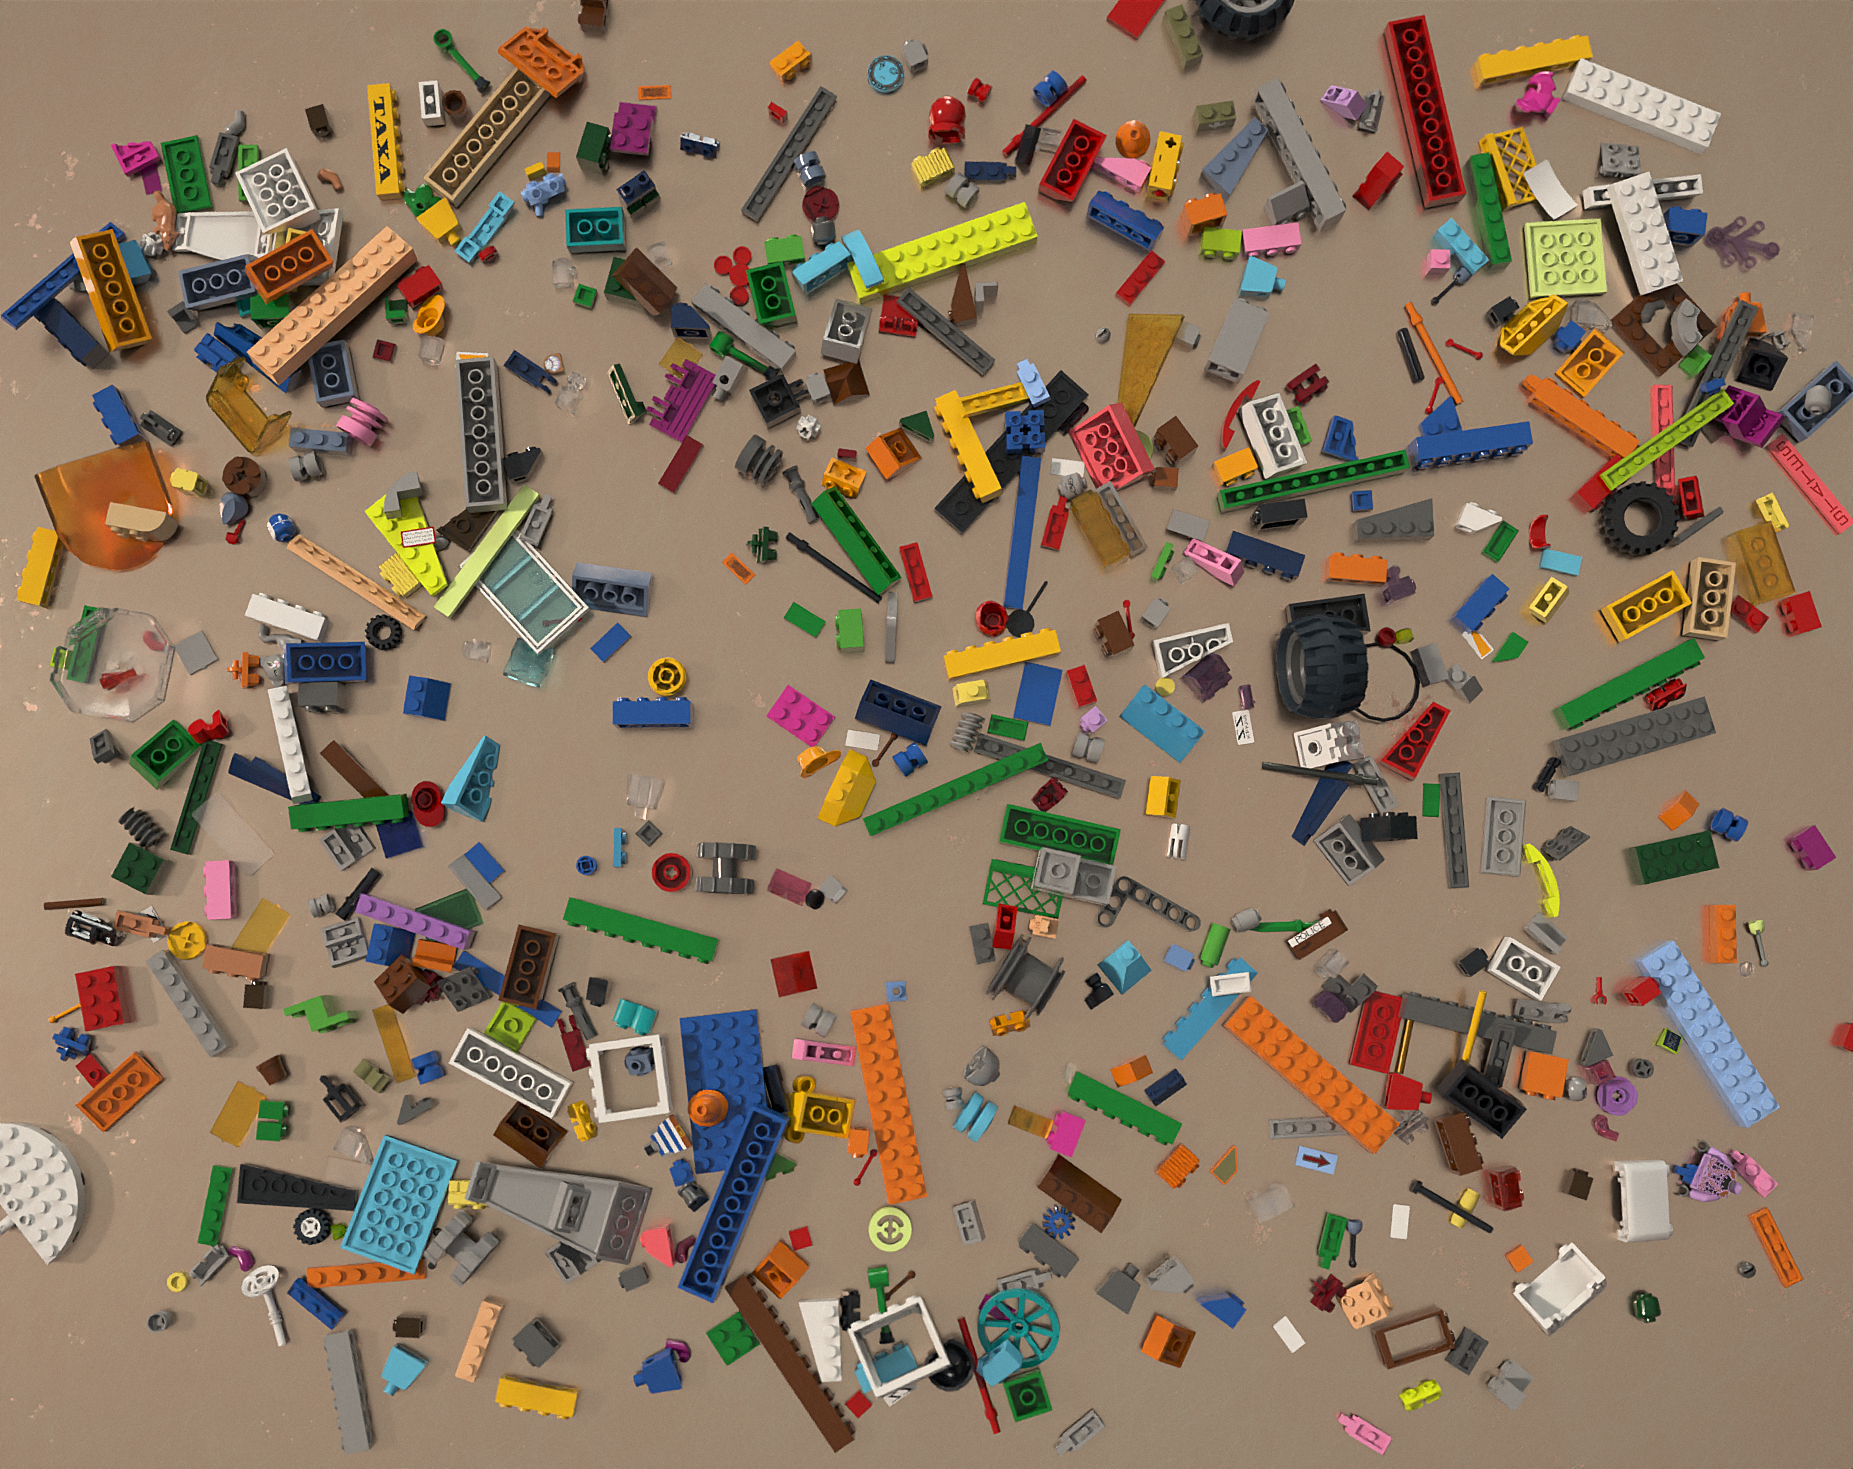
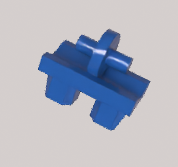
M65 1026L59 1034L54 1033L52 1037L55 1040V1044L61 1046L57 1048L56 1052L61 1054L60 1059L62 1061H67L69 1057L75 1059L76 1053L87 1057L90 1053L88 1047L91 1038L80 1034L75 1042L71 1040L75 1032Z

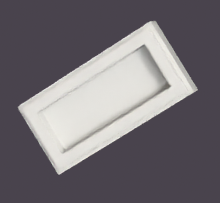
M1249 972L1210 977L1212 996L1251 992Z

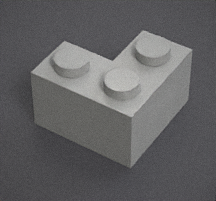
M1511 1359L1501 1366L1499 1375L1490 1380L1487 1390L1515 1412L1527 1397L1522 1392L1534 1377Z

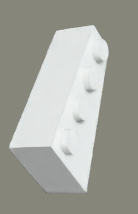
M839 1298L800 1299V1309L821 1381H841Z

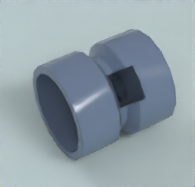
M816 151L804 153L794 160L798 172H802L800 177L804 186L816 185L827 177L823 167L819 165L820 159Z

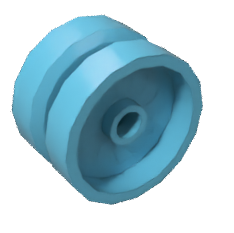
M977 1092L972 1095L953 1125V1128L960 1133L964 1132L971 1125L967 1137L975 1143L988 1129L998 1110V1106L991 1101L987 1102L981 1110L980 1107L984 1102V1097Z

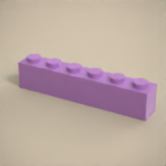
M361 894L355 910L356 913L462 950H469L475 934L473 930L370 894Z

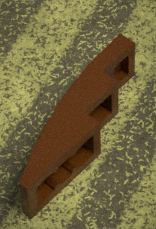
M335 740L320 752L323 758L364 798L389 795Z

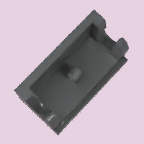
M1465 1327L1454 1344L1455 1348L1451 1349L1445 1361L1469 1376L1489 1342Z

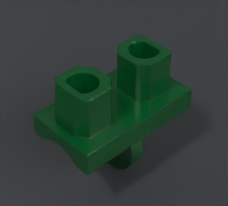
M763 526L762 529H758V535L752 534V541H746V546L751 547V554H757L756 563L762 564L766 561H774L777 558V551L775 549H768V542L776 543L778 532L769 530V527Z

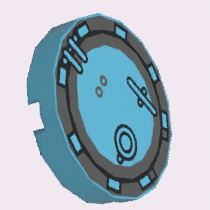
M881 55L875 58L867 70L871 87L881 93L898 90L905 78L902 63L896 57L890 55Z

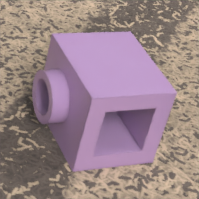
M1095 706L1080 718V726L1086 733L1089 732L1092 735L1108 720Z

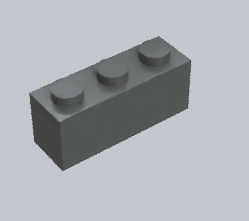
M1032 1221L1018 1239L1019 1247L1028 1254L1031 1251L1036 1255L1034 1259L1043 1266L1045 1264L1049 1265L1052 1268L1050 1271L1058 1278L1061 1275L1066 1278L1079 1261V1258Z

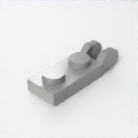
M1517 998L1513 1015L1517 1019L1547 1023H1567L1569 1019L1567 1014L1571 1012V1007L1563 1003L1555 1004Z

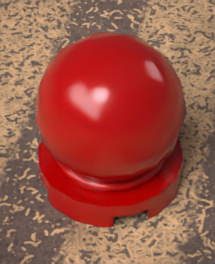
M946 95L938 98L931 105L929 111L932 125L928 128V138L933 142L935 139L942 140V144L960 143L961 138L965 139L966 132L965 128L962 127L966 119L965 106L960 100L952 96Z

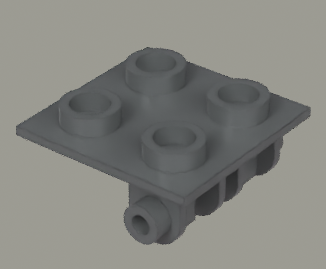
M1570 826L1563 829L1557 837L1549 840L1541 850L1548 854L1547 857L1550 861L1562 860L1587 841L1590 836Z
M470 966L437 981L457 1012L491 997L477 978L479 970L476 966Z

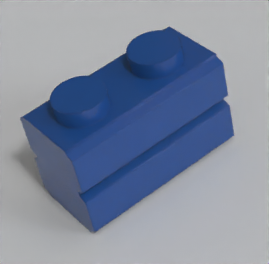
M206 333L201 342L194 348V351L198 354L196 358L205 365L209 362L213 365L211 369L220 376L223 373L228 377L241 361L237 354L209 333Z

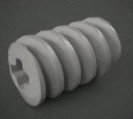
M972 712L961 714L965 720L958 721L962 727H956L955 730L959 734H953L952 736L956 741H950L949 743L953 748L970 754L967 749L974 748L970 742L977 741L973 737V735H979L976 728H982L979 721H985V718Z

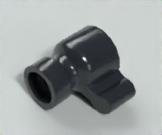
M1098 973L1085 981L1088 987L1092 988V992L1084 1000L1091 1010L1114 995L1109 985L1101 982V977Z

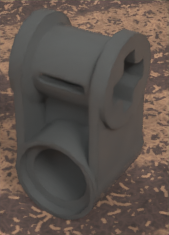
M692 1182L685 1183L677 1192L680 1197L684 1198V1202L693 1212H696L710 1200L707 1194Z

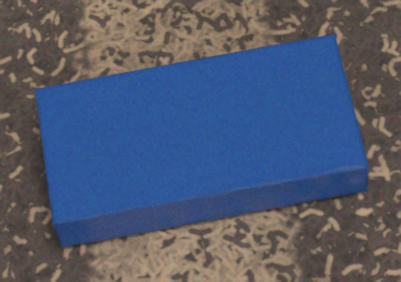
M617 622L590 649L604 663L632 636Z
M480 842L464 854L490 884L505 871Z

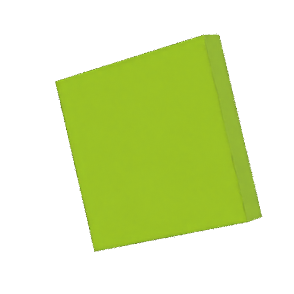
M501 1003L484 1033L513 1051L518 1052L538 1019L515 1005Z

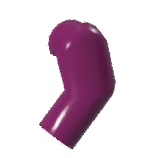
M667 1339L665 1349L671 1347L678 1354L680 1362H688L691 1352L687 1345L682 1341Z

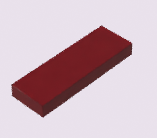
M687 435L658 482V485L675 494L704 445Z

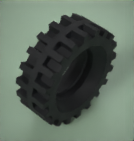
M1646 481L1633 482L1622 487L1604 505L1606 507L1601 517H1604V522L1601 523L1602 528L1605 527V538L1609 537L1612 541L1610 543L1612 547L1617 546L1619 552H1627L1629 556H1645L1664 548L1668 542L1673 540V535L1679 528L1677 521L1680 520V516H1677L1676 511L1679 507L1674 505L1672 500L1675 498L1673 495L1668 496L1666 493L1667 489L1664 487L1660 489L1656 483L1647 484ZM1633 502H1647L1656 509L1659 517L1658 525L1651 534L1645 536L1636 535L1626 527L1624 521L1625 511Z

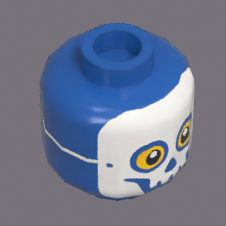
M275 514L270 517L267 523L268 531L273 540L277 542H288L295 534V526L288 515Z

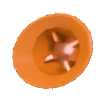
M1138 121L1124 123L1116 134V147L1119 153L1128 159H1136L1143 156L1150 145L1151 138L1148 128Z
M703 1090L696 1093L688 1104L689 1117L700 1126L716 1125L726 1117L728 1112L727 1099L723 1094L715 1090Z

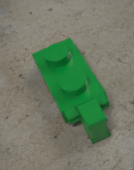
M1327 1213L1318 1249V1256L1322 1257L1321 1268L1329 1270L1331 1260L1336 1261V1258L1339 1256L1347 1218Z

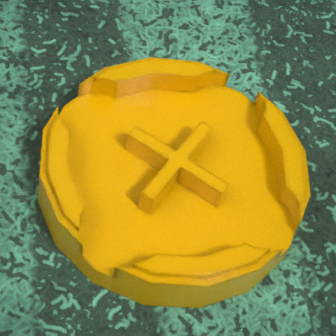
M185 921L178 923L171 929L167 944L175 957L191 960L199 957L204 952L208 939L202 926L195 922Z

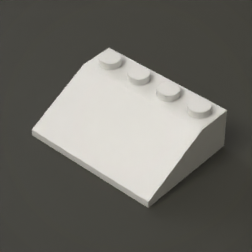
M287 148L235 173L264 235L287 231L288 228H303L322 219L295 160Z

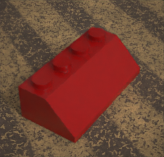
M1073 119L1039 183L1038 191L1057 200L1073 202L1107 135Z

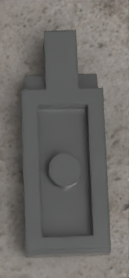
M219 133L209 166L210 174H213L211 178L213 185L221 187L224 177H228L240 140L239 137Z

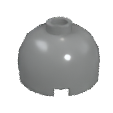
M984 1046L979 1048L972 1056L975 1059L971 1066L967 1063L963 1072V1078L975 1086H985L998 1079L1000 1072H998L1000 1061L997 1055L989 1048Z

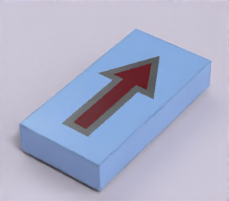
M1299 1146L1295 1165L1334 1175L1338 1155Z

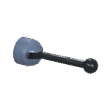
M1460 267L1455 272V280L1442 293L1434 297L1432 303L1438 304L1439 300L1457 283L1467 282L1471 278L1470 273L1464 267Z
M1347 1220V1229L1352 1234L1351 1261L1349 1262L1351 1268L1357 1266L1355 1261L1356 1235L1363 1228V1221Z

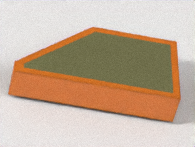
M1235 1145L1229 1149L1210 1171L1223 1185H1226L1238 1171L1237 1147Z

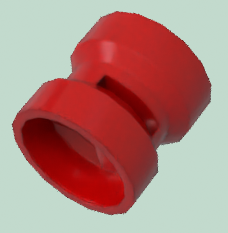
M976 77L971 83L967 94L971 97L975 96L980 102L985 103L993 86L983 84Z

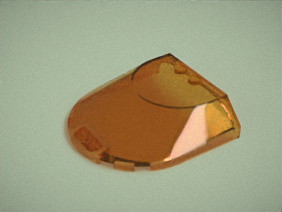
M150 440L134 442L54 466L34 475L58 538L64 547L78 557L80 561L90 566L107 570H123L146 562L164 545L166 540H147V542H141L136 540V537L129 536V539L120 538L117 536V533L111 532V529L105 525L110 502L166 512L173 518L170 495Z

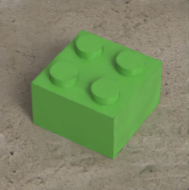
M861 608L838 610V615H835L836 630L839 629L840 634H836L837 648H841L842 653L865 652Z

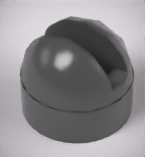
M1743 1262L1739 1265L1738 1271L1742 1277L1752 1278L1756 1274L1755 1266L1752 1263ZM1752 1268V1271L1747 1274L1744 1273Z

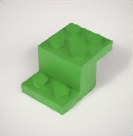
M320 995L283 1009L285 1016H292L293 1019L307 1016L311 1031H318L319 1034L335 1030L334 1026L336 1025L337 1027L350 1025L353 1023V1019L358 1018L355 1010L345 1011L336 1015L329 995Z

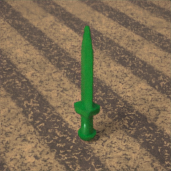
M1300 919L1290 922H1263L1250 930L1258 932L1296 931V933H1299L1319 920H1315V922H1302Z

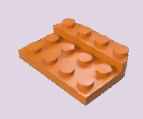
M526 26L498 48L497 53L555 98L560 96L575 82L579 84L584 73L582 56L579 53L575 56L555 42L548 36V29L544 27L541 30L536 28L529 29V26Z

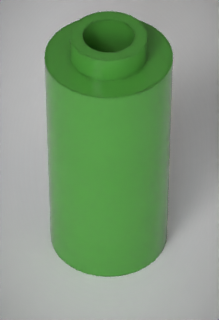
M1212 923L1200 960L1203 961L1202 965L1213 968L1214 965L1218 966L1231 929Z

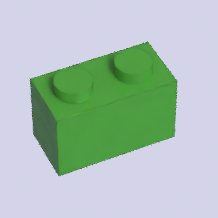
M792 234L783 239L772 237L768 241H764L768 264L783 261L784 266L806 263L802 236Z

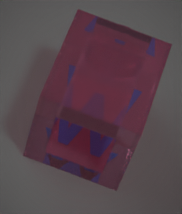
M1606 1059L1584 1067L1592 1085L1599 1086L1616 1078L1609 1061Z

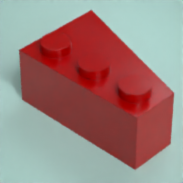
M1387 151L1366 176V181L1361 183L1359 189L1352 197L1369 211L1385 193L1389 195L1396 187L1395 185L1403 175L1401 171L1404 165Z

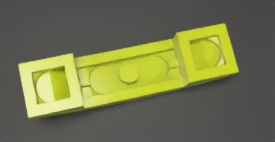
M1530 843L1524 844L1522 849L1528 864L1536 862L1549 894L1548 898L1543 899L1549 918L1557 917L1559 914L1560 896L1555 875L1544 856Z

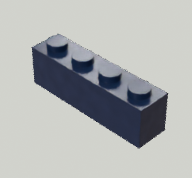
M1236 531L1231 533L1225 553L1245 562V565L1248 567L1263 568L1264 572L1272 575L1274 573L1280 574L1283 579L1289 581L1296 580L1299 577L1306 556Z

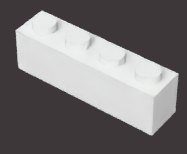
M259 593V596L252 594L245 616L322 642L329 620L324 618L325 614L317 611L311 614L306 612L307 608L296 605L294 608L288 606L289 602L277 599L276 602L270 600L271 596Z

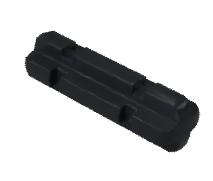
M1082 402L1059 427L1060 432L1066 434L1070 427H1073L1082 418V414L1089 410L1088 405Z
M1556 757L1550 758L1548 765L1545 766L1538 778L1539 781L1535 783L1534 789L1544 792L1547 787L1546 784H1549L1556 772L1555 768H1558L1561 763Z

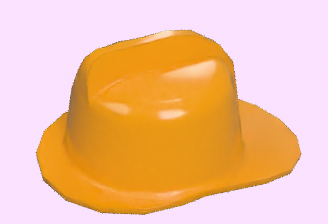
M433 295L424 301L413 323V330L416 333H423L433 339L443 329L444 319L442 313L445 308V300L442 296Z
M817 746L806 749L797 757L802 768L801 777H809L818 770L835 762L840 757L841 752L839 750L826 752Z

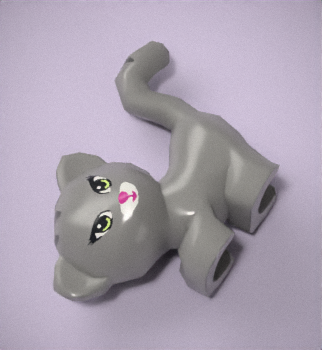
M261 624L258 629L259 639L264 643L277 641L281 649V655L264 656L259 660V663L264 668L268 678L272 680L273 686L275 688L281 687L285 683L283 646L286 643H306V641L301 638H294L289 634H272L267 636V626Z

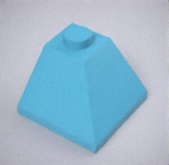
M1129 940L1098 964V967L1121 995L1152 971Z

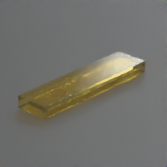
M387 1004L373 1009L372 1011L396 1084L416 1077L394 1008Z

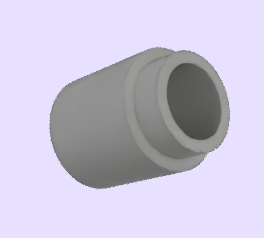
M1253 908L1240 912L1234 918H1231L1237 933L1259 926V921L1262 920L1258 910L1254 911Z

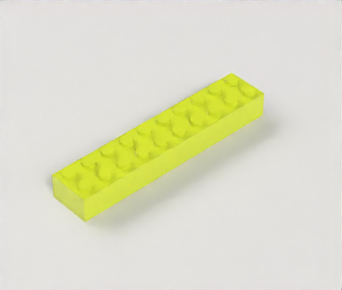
M1023 202L872 254L884 282L866 289L854 261L847 263V270L858 301L862 304L882 297L884 294L888 295L960 270L961 264L969 267L1037 243L1038 236L1026 203Z

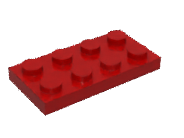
M1374 991L1364 1001L1350 1065L1389 1074L1401 1017H1398L1402 997Z

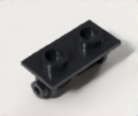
M842 1290V1295L840 1296V1306L842 1307L840 1326L846 1332L852 1328L851 1324L860 1321V1312H853V1309H860V1294H858V1290H851L850 1292Z

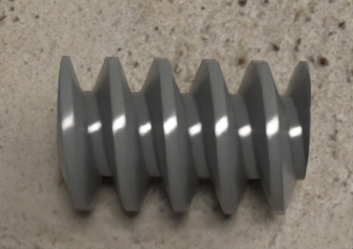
M134 807L130 808L120 817L118 823L124 825V829L129 830V834L134 836V840L140 841L139 845L147 849L158 841L162 832L155 834L157 826L150 828L149 826L152 824V821L144 822L147 816H139L142 810L134 811Z

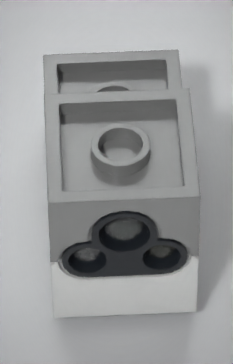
M1042 847L1038 854L1031 889L1107 906L1109 905L1117 866L1082 859L1080 855Z

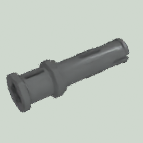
M796 465L783 471V476H786L790 484L789 489L794 491L808 523L818 520L819 516L811 504L812 501L804 487L805 481L799 475L798 466Z
M572 982L558 989V991L562 993L566 1001V1007L571 1008L587 1041L597 1034L582 1006V997L578 996L574 988L575 983Z

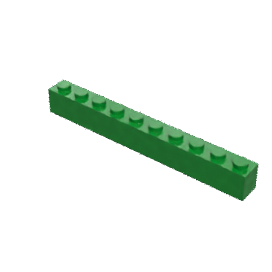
M1405 449L1223 489L1218 492L1217 496L1221 513L1405 473L1410 466Z
M1040 742L864 817L863 821L869 835L873 836L1048 761V758Z

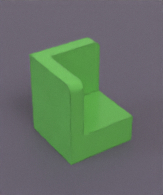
M1697 344L1682 360L1679 367L1691 377H1694L1707 364L1712 355Z

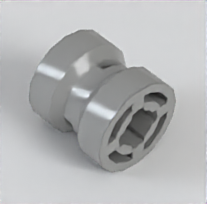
M328 893L321 895L318 899L312 898L308 900V905L314 918L321 916L322 913L334 911V906Z
M962 1087L943 1090V1096L946 1098V1110L965 1107L964 1101L961 1099Z
M164 1310L150 1315L147 1319V1327L154 1333L167 1329L172 1323L171 1315Z

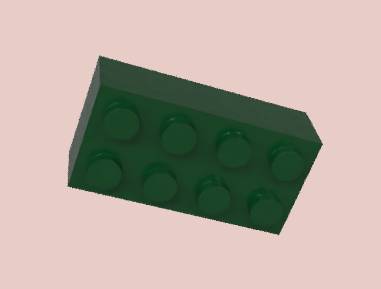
M1710 830L1629 848L1638 885L1720 868Z

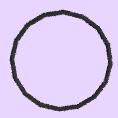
M1378 642L1365 644L1366 647L1380 645ZM1395 645L1389 648H1393L1402 654L1413 668L1416 678L1415 697L1406 710L1393 717H1374L1359 708L1355 709V711L1368 719L1381 722L1399 719L1412 709L1418 699L1420 679L1417 668L1407 653Z

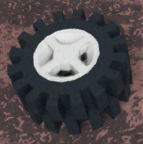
M314 1208L300 1213L295 1218V1224L293 1225V1228H295L294 1235L298 1236L296 1239L308 1245H315L324 1241L332 1229L330 1228L332 1222H329V1215L326 1216L325 1211Z

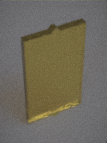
M262 898L232 947L266 953L290 914L279 908L278 904L274 905L265 898Z
M237 1081L210 1133L221 1138L222 1142H228L238 1148L259 1111L260 1100L265 1099L266 1095L254 1090V1087H249Z

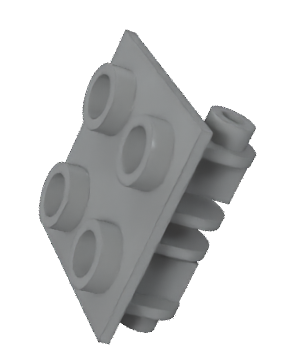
M1601 143L1603 166L1600 167V173L1603 176H1612L1614 173V177H1617L1619 173L1620 177L1631 178L1641 174L1639 146Z

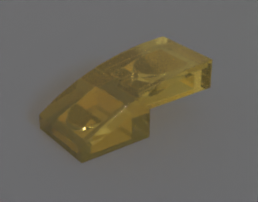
M1014 1106L1008 1124L1047 1139L1053 1120Z

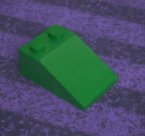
M173 719L130 755L129 765L158 790L201 747V744L195 742L193 737Z

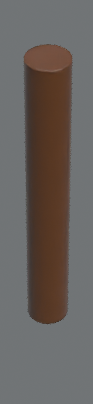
M104 898L45 902L44 910L104 905Z

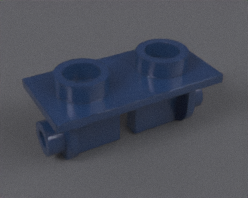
M690 132L683 133L680 137V150L717 158V149L720 146V142L717 139L704 136L703 141H701V135Z
M1174 1069L1147 1088L1145 1092L1156 1107L1185 1087L1187 1083L1178 1070Z

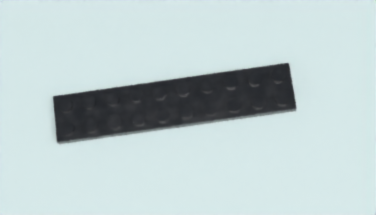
M1062 370L1045 386L1051 400L1035 408L1030 403L1021 413V416H1025L1031 410H1044V429L1040 430V433H1045V444L1089 396L1086 391ZM1023 429L1020 432H1023V435H1027L1029 431ZM1004 431L985 452L1002 491L1020 472L1022 456L1034 457L1036 453H1029V448L1022 449V453L1006 454V435L1010 434V431ZM965 475L934 508L938 514L962 535L995 500L993 498L982 503L980 498L976 499L972 488H975L972 481L968 482Z

